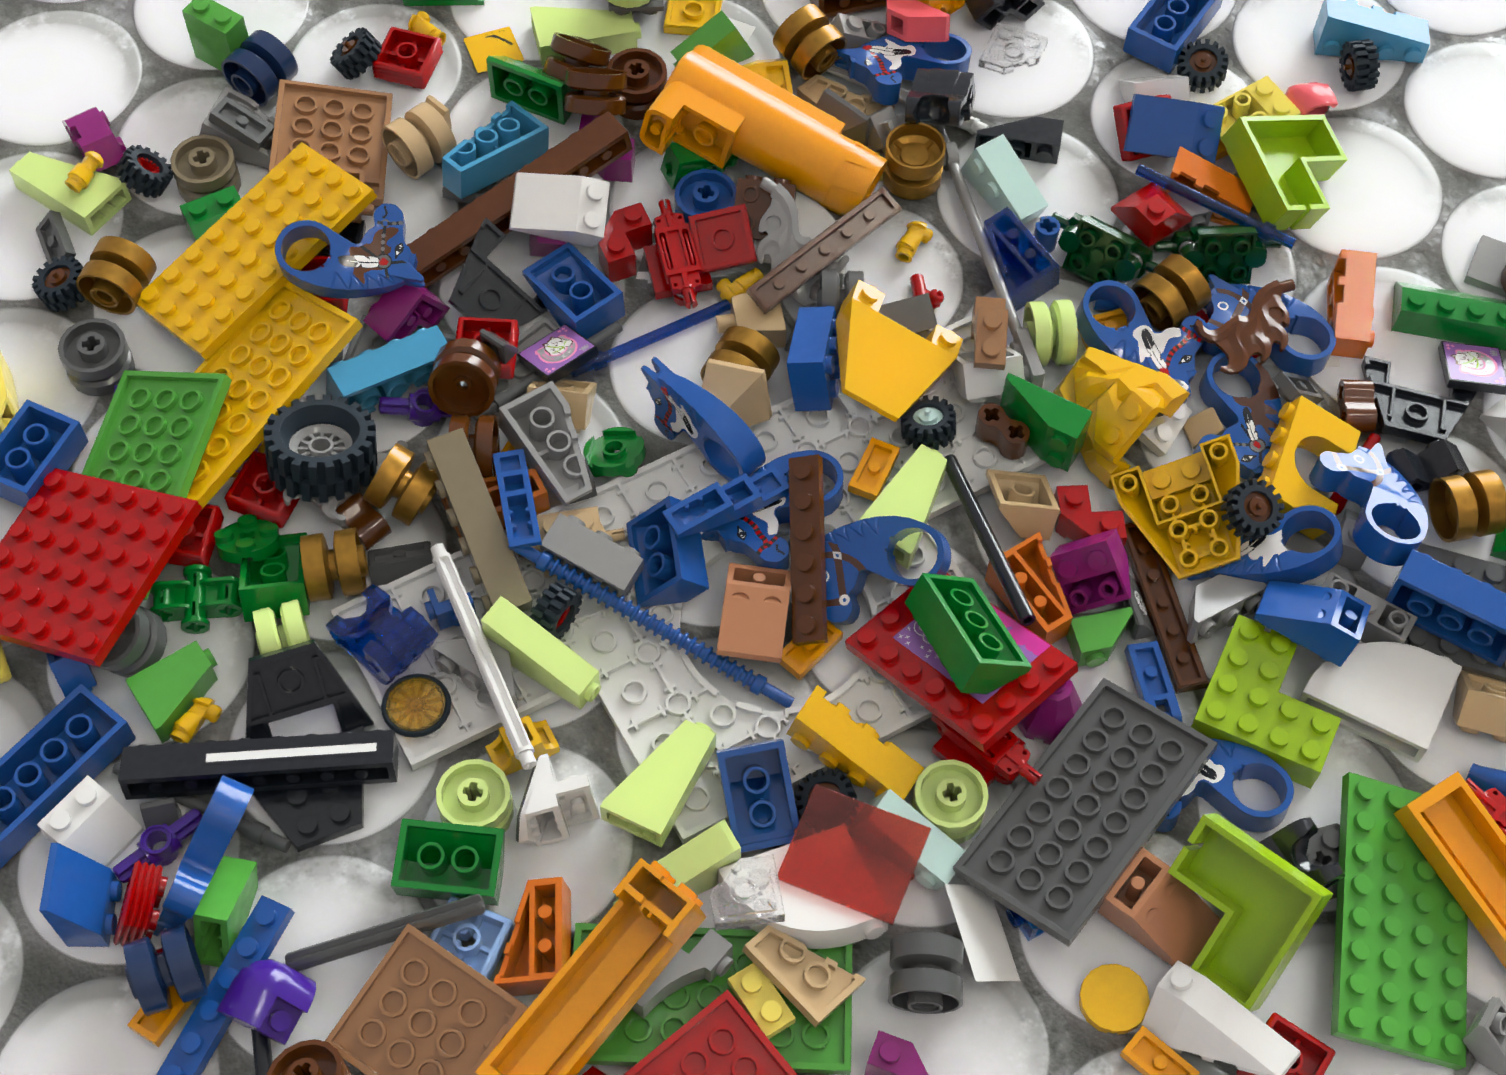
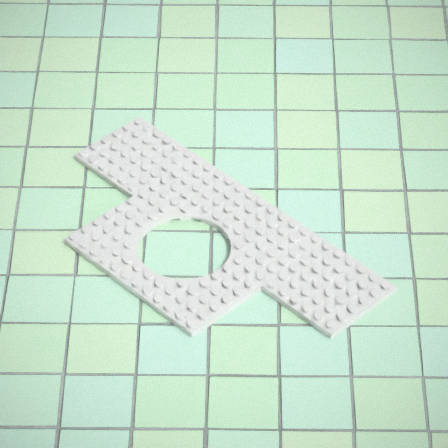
M972 315L944 327L963 338L959 352L974 350V339H971ZM951 366L941 379L923 395H928V400H932L933 396H938L939 402L944 398L948 400V405L952 404L956 412V435H954L952 442L948 441V446L945 448L939 445V450L937 451L943 457L950 454L956 456L976 497L991 490L985 475L987 469L1027 473L1046 463L1028 445L1023 457L1017 460H1010L1003 457L994 444L983 442L976 436L975 426L979 409L988 403L1000 405L1001 398H998L997 395L987 397V401L982 403H970L969 400L959 395ZM837 379L839 395L838 398L833 399L830 411H795L792 397L771 407L772 417L770 420L749 427L765 452L766 460L762 466L778 457L806 450H818L828 453L839 462L844 476L843 498L840 506L832 514L824 517L825 535L839 527L858 521L874 502L848 492V484L872 437L900 447V454L883 490L916 451V449H913V443L908 446L905 443V439H902L900 418L894 422L845 395L841 391V379ZM692 443L638 468L637 473L631 477L621 476L597 487V496L566 506L562 503L538 515L598 506L600 522L605 531L624 528L626 541L614 542L624 548V546H629L626 523L666 497L672 496L679 500H684L717 481L720 486L730 481L722 477L710 465L695 443ZM946 471L928 520L962 504ZM823 474L824 495H826L834 488L835 484L828 476ZM790 523L780 524L779 536L783 537L788 545H790ZM923 532L909 569L896 562L897 569L904 578L917 579L922 573H928L934 567L938 552L933 537L929 533ZM702 540L706 569L719 559L732 553V551L725 552L719 541ZM460 550L451 554L452 560L466 593L470 592L476 616L482 628L481 619L486 612L480 597L485 594L481 584L475 586L469 567H472L473 564L469 555L464 557ZM513 551L533 600L532 607H535L538 597L541 598L543 596L542 592L548 589L551 583L558 581L557 576L545 578L544 572L536 569L535 563L523 556L519 557L518 553ZM951 558V564L947 573L951 576L965 577ZM433 563L330 610L380 709L383 696L390 685L399 678L410 674L418 673L433 676L448 689L451 696V710L446 722L438 730L429 735L416 738L405 737L395 732L397 742L413 771L503 726L494 704L485 693L479 689L477 691L469 689L459 676L454 673L447 674L443 672L435 663L436 660L432 647L436 642L465 638L461 626H452L440 630L436 619L429 620L424 603L429 601L427 590L434 589L438 602L449 599L448 593ZM874 573L869 574L862 594L867 603L871 619L909 589V587ZM569 584L568 587L573 589V585ZM633 585L625 601L629 602V600H632V605L636 607L637 599L635 585ZM578 588L577 590H575L581 594V589ZM588 593L582 595V605L578 607L580 611L575 615L574 623L571 622L568 632H564V637L560 641L599 671L601 690L597 696L637 766L685 720L693 723H704L716 733V748L673 825L682 844L687 843L724 819L726 822L729 821L715 751L781 738L784 740L792 788L798 786L801 780L803 782L808 781L806 776L809 773L814 778L818 776L816 770L822 769L825 772L827 768L831 769L824 765L818 759L819 755L810 749L802 750L794 745L790 740L791 737L786 734L804 705L785 708L784 711H770L741 701L736 703L719 694V690L705 680L692 664L689 656L685 654V649L678 650V645L676 644L670 646L668 639L662 641L661 635L653 636L652 630L646 632L645 626L637 627L638 622L636 621L630 623L628 616L622 618L621 612L613 613L612 607L606 609L605 603L601 602L598 604L596 598L589 599ZM684 602L641 607V610L645 611L648 609V614L651 616L656 614V619L658 620L664 618L665 624L669 625L672 623V628L676 630L680 628ZM531 609L523 612L527 616L532 615ZM865 662L862 663L858 672H855L844 685L824 697L831 704L837 705L840 702L851 710L849 715L854 722L867 723L873 727L879 734V741L881 743L932 717L930 711ZM512 666L518 705L516 710L520 718L562 699V697ZM421 680L410 681L402 684L392 693L389 699L388 712L393 722L399 727L412 731L423 730L432 726L441 717L445 705L442 692L432 683Z

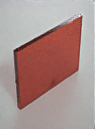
M816 784L799 825L794 829L793 839L776 879L893 926L910 881L915 877L914 871L931 828Z

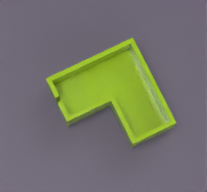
M1325 115L1242 116L1221 137L1227 153L1267 231L1287 230L1289 227L1291 230L1310 229L1330 209L1317 181L1329 180L1348 159Z
M1238 614L1193 719L1191 728L1210 739L1235 742L1267 755L1288 773L1292 781L1311 789L1322 771L1342 718L1280 693L1279 690L1297 644L1271 629L1270 633L1264 631L1265 626L1261 623Z
M1203 814L1187 840L1191 844L1196 845L1183 846L1168 870L1169 874L1225 913L1191 968L1207 977L1242 1006L1253 1012L1260 1009L1333 893L1219 814Z

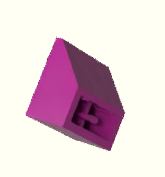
M1116 528L1059 545L1049 556L1072 615L1131 598L1128 556Z

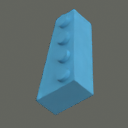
M1324 0L1313 29L1314 54L1341 56L1340 51L1343 50L1342 46L1345 42L1370 39L1377 47L1376 53H1379L1378 60L1423 63L1430 46L1428 20L1397 11L1390 14L1384 12L1383 7L1375 5L1368 8L1358 5L1357 0Z
M511 100L506 104L504 112L494 114L487 126L477 128L470 140L464 139L442 157L443 186L460 199H463L518 171L548 150L549 127Z
M435 325L428 329H419L414 334L405 338L393 339L377 349L365 350L358 356L346 361H337L328 367L326 371V395H332L333 401H337L340 396L348 398V405L357 402L361 405L362 411L367 409L369 413L376 411L374 406L379 403L380 397L400 398L410 385L414 384L418 388L427 383L440 348L448 342L438 326Z

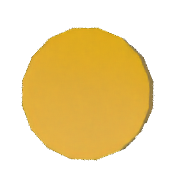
M1118 964L1101 965L1091 970L1083 980L1079 993L1080 1011L1090 1025L1103 1033L1109 1032L1120 1035L1127 1034L1136 1029L1143 1021L1150 1004L1148 988L1142 978L1130 968Z

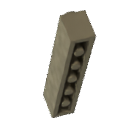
M463 428L426 440L427 451L423 453L429 471L435 469L439 479L434 481L440 499H447L450 507L446 510L448 520L452 528L458 527L461 537L457 539L460 550L464 557L469 555L473 564L472 567H469L475 586L481 584L485 594L480 597L485 612L489 611L500 596L507 599L522 612L532 609L533 600L514 553L508 548L507 536Z

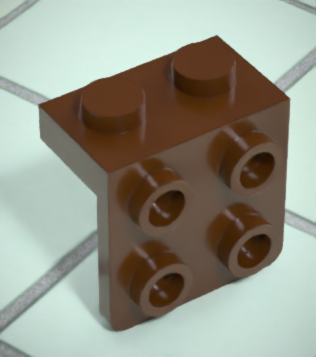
M745 175V179L738 178L735 206L746 204L753 239L762 240L768 234L767 232L763 234L759 232V224L762 216L771 205V194L759 187L763 177ZM774 178V182L776 184L780 183L795 200L796 185L791 184V180Z

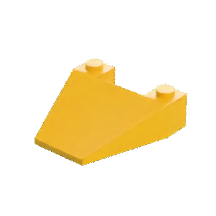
M858 280L843 301L836 318L841 391L852 399L896 422L949 369L958 357L963 338L938 324L926 339L879 313L885 294L874 286Z

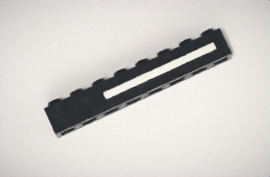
M383 729L366 732L345 731L335 734H307L304 736H274L272 738H241L227 741L208 740L196 743L175 742L165 745H138L123 747L118 782L126 800L210 795L214 793L222 775L254 788V792L397 782L399 748L395 731Z

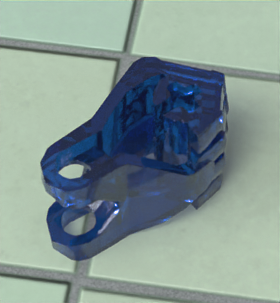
M371 584L361 592L367 602L364 614L359 617L346 619L336 615L325 626L331 637L340 647L353 656L380 683L388 685L396 676L405 672L412 663L421 657L425 650L437 639L438 633L424 616L410 606L401 612L393 606V601L388 593L378 586Z

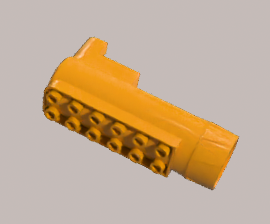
M696 45L692 51L687 52L680 59L664 89L646 111L639 134L643 144L660 155H663L672 141L720 168L725 166L733 154L774 178L791 180V184L796 185L797 191L842 217L873 193L888 162L887 159L860 142L842 135L845 123L705 45Z

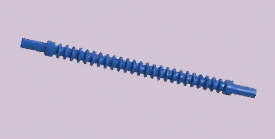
M533 547L512 550L535 563L536 569L542 572L549 571V576L556 575L558 581L565 580V585L572 584L573 590L581 589L582 595L588 593L589 599L596 598L598 604L601 602L605 603L606 609L612 607L613 613L619 611L622 618L628 616L630 623L633 621L638 622L637 627L643 625L646 632L649 630L653 631V636L659 634L662 636V641L668 639L670 646L676 644L678 645V650L682 648L686 650V655L692 653L694 655L693 659L701 658L702 664L708 662L710 669L716 667L718 668V673L722 671L726 673V678L732 676L735 683L741 681L742 687L749 686V691L755 695L761 693L785 708H789L793 703L794 697L769 684L765 676L761 674L754 675L752 669L746 671L745 665L738 666L737 660L730 662L729 656L722 657L721 655H716L713 652L712 646L706 648L705 642H696L697 637L691 639L688 632L685 634L681 633V628L675 630L672 628V623L666 625L664 618L658 620L656 619V614L652 616L648 614V609L642 611L641 605L635 607L632 605V600L626 602L624 595L618 597L616 596V591L612 593L608 591V586L602 588L601 582L595 584L592 582V577L586 579L584 572L578 574L576 573V568L569 569L568 563L562 565L561 559L554 560V556L547 551L540 552Z

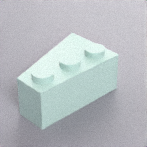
M1004 134L975 148L961 168L963 176L1012 231L1039 217L1048 207V203Z
M891 789L867 802L847 830L851 837L916 878L922 886L933 890H938L944 887V884L950 882L955 874L953 866L965 852L961 846Z

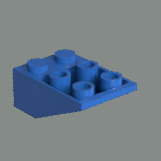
M1269 580L1253 618L1266 628L1273 629L1286 636L1293 643L1318 654L1323 660L1341 667L1361 640L1371 605L1342 589Z

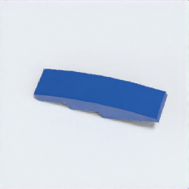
M524 448L494 453L493 459L509 549L514 550L542 545Z
M772 465L750 478L744 473L723 486H720L717 481L662 511V514L677 537L682 538L732 522L762 509L789 495V485L775 465Z

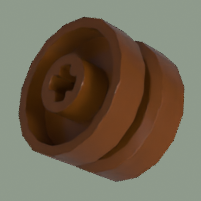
M554 32L550 48L564 57L556 55L547 56L543 72L565 81L566 68L605 67L608 65L612 51L578 36Z
M643 48L625 49L615 54L607 65L609 69L627 72V88L622 91H614L613 93H619L626 97V114L620 116L626 119L643 120L646 111L667 83L666 63L660 55L651 50Z
M597 67L566 68L565 84L579 91H571L565 94V111L593 116H601L607 111L612 115L626 114V97L619 93H613L614 91H622L627 88L626 71Z
M460 338L446 343L440 348L428 379V393L432 402L441 411L450 415H469V417H474L489 409L495 398L501 377V363L497 354L488 345L476 339Z
M452 415L448 433L463 428L482 477H495L496 471L493 454L500 452L497 416L480 415L474 430L473 422L469 415Z
M313 1039L298 1042L285 1049L274 1059L266 1075H352L334 1046L329 1042Z

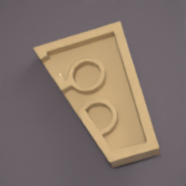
M818 74L797 88V96L813 106H816L827 88L868 116L878 110L891 106L876 103L867 94L863 93L860 96L847 90L845 85Z
M767 925L746 943L742 949L744 954L815 1028L866 981V978L857 973L852 975L838 967L836 961L829 957H826V959L808 950L804 943L770 925Z

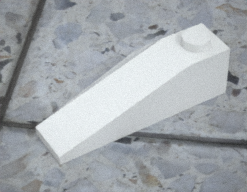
M1179 960L1157 984L1141 1027H1146L1176 1053L1181 1054L1182 1051L1199 1055L1202 1060L1214 1063V1060L1236 1065L1238 1070L1256 1075H1285L1301 1055L1300 1050L1215 983Z

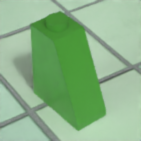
M722 10L671 51V54L677 60L673 64L675 67L680 59L687 52L692 51L696 45L709 46L737 63L754 55V52Z
M197 641L190 643L125 680L162 744L171 738L170 734L173 731L174 722L194 704L192 700L204 697L218 680L213 667L218 665L209 648L203 651Z
M223 856L193 915L195 947L201 964L220 967L246 923L258 889L257 862Z

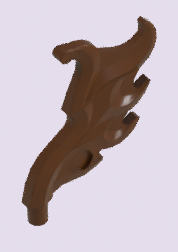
M1292 279L1282 282L1275 280L1259 289L1252 300L1248 316L1237 315L1214 330L1206 329L1201 320L1195 322L1193 328L1198 336L1207 343L1215 344L1228 359V365L1221 366L1219 371L1228 375L1239 374L1247 367L1249 359L1254 355L1260 356V364H1264L1270 356L1272 344L1274 343L1279 345V352L1282 353L1286 349L1289 339L1284 328L1289 326L1290 317L1281 300V296L1283 293L1295 290V282Z

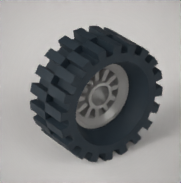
M323 394V400H315V395L306 396L305 402H300L298 398L292 400L290 408L286 406L277 408L279 416L274 414L269 416L268 425L265 424L266 465L270 481H275V487L280 492L286 489L287 496L295 498L298 494H301L302 501L311 502L312 497H319V503L328 502V497L335 496L336 500L339 501L345 499V492L349 491L352 495L359 493V484L367 487L371 483L370 476H375L377 472L376 466H378L376 425L374 420H371V414L368 410L362 411L361 405L357 402L348 405V398L341 396L337 401H333L332 395Z

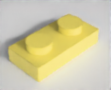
M754 963L727 978L728 985L747 1014L768 1039L795 1023V1016L773 983Z

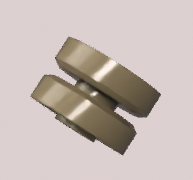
M204 134L192 136L182 141L173 150L170 158L171 169L179 193L186 203L232 185L239 192L241 187L240 173L236 165L233 149L227 141L218 136Z

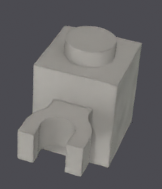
M891 105L869 115L871 117L868 139L869 149L872 151L882 149V152L885 153L886 140L889 133L897 126L908 123L905 122L904 113L896 116Z

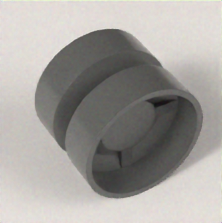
M909 932L897 935L891 939L889 965L895 972L889 976L888 1002L890 1005L903 1011L922 1014L947 1013L962 1007L963 979L957 975L963 970L964 944L961 940L936 932Z

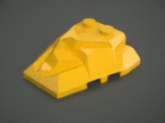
M1090 346L1052 392L1093 411L1084 445L1080 452L1088 469L1111 490L1113 485L1110 475L1131 467L1122 457L1159 412L1171 418L1190 395L1186 389L1168 374Z

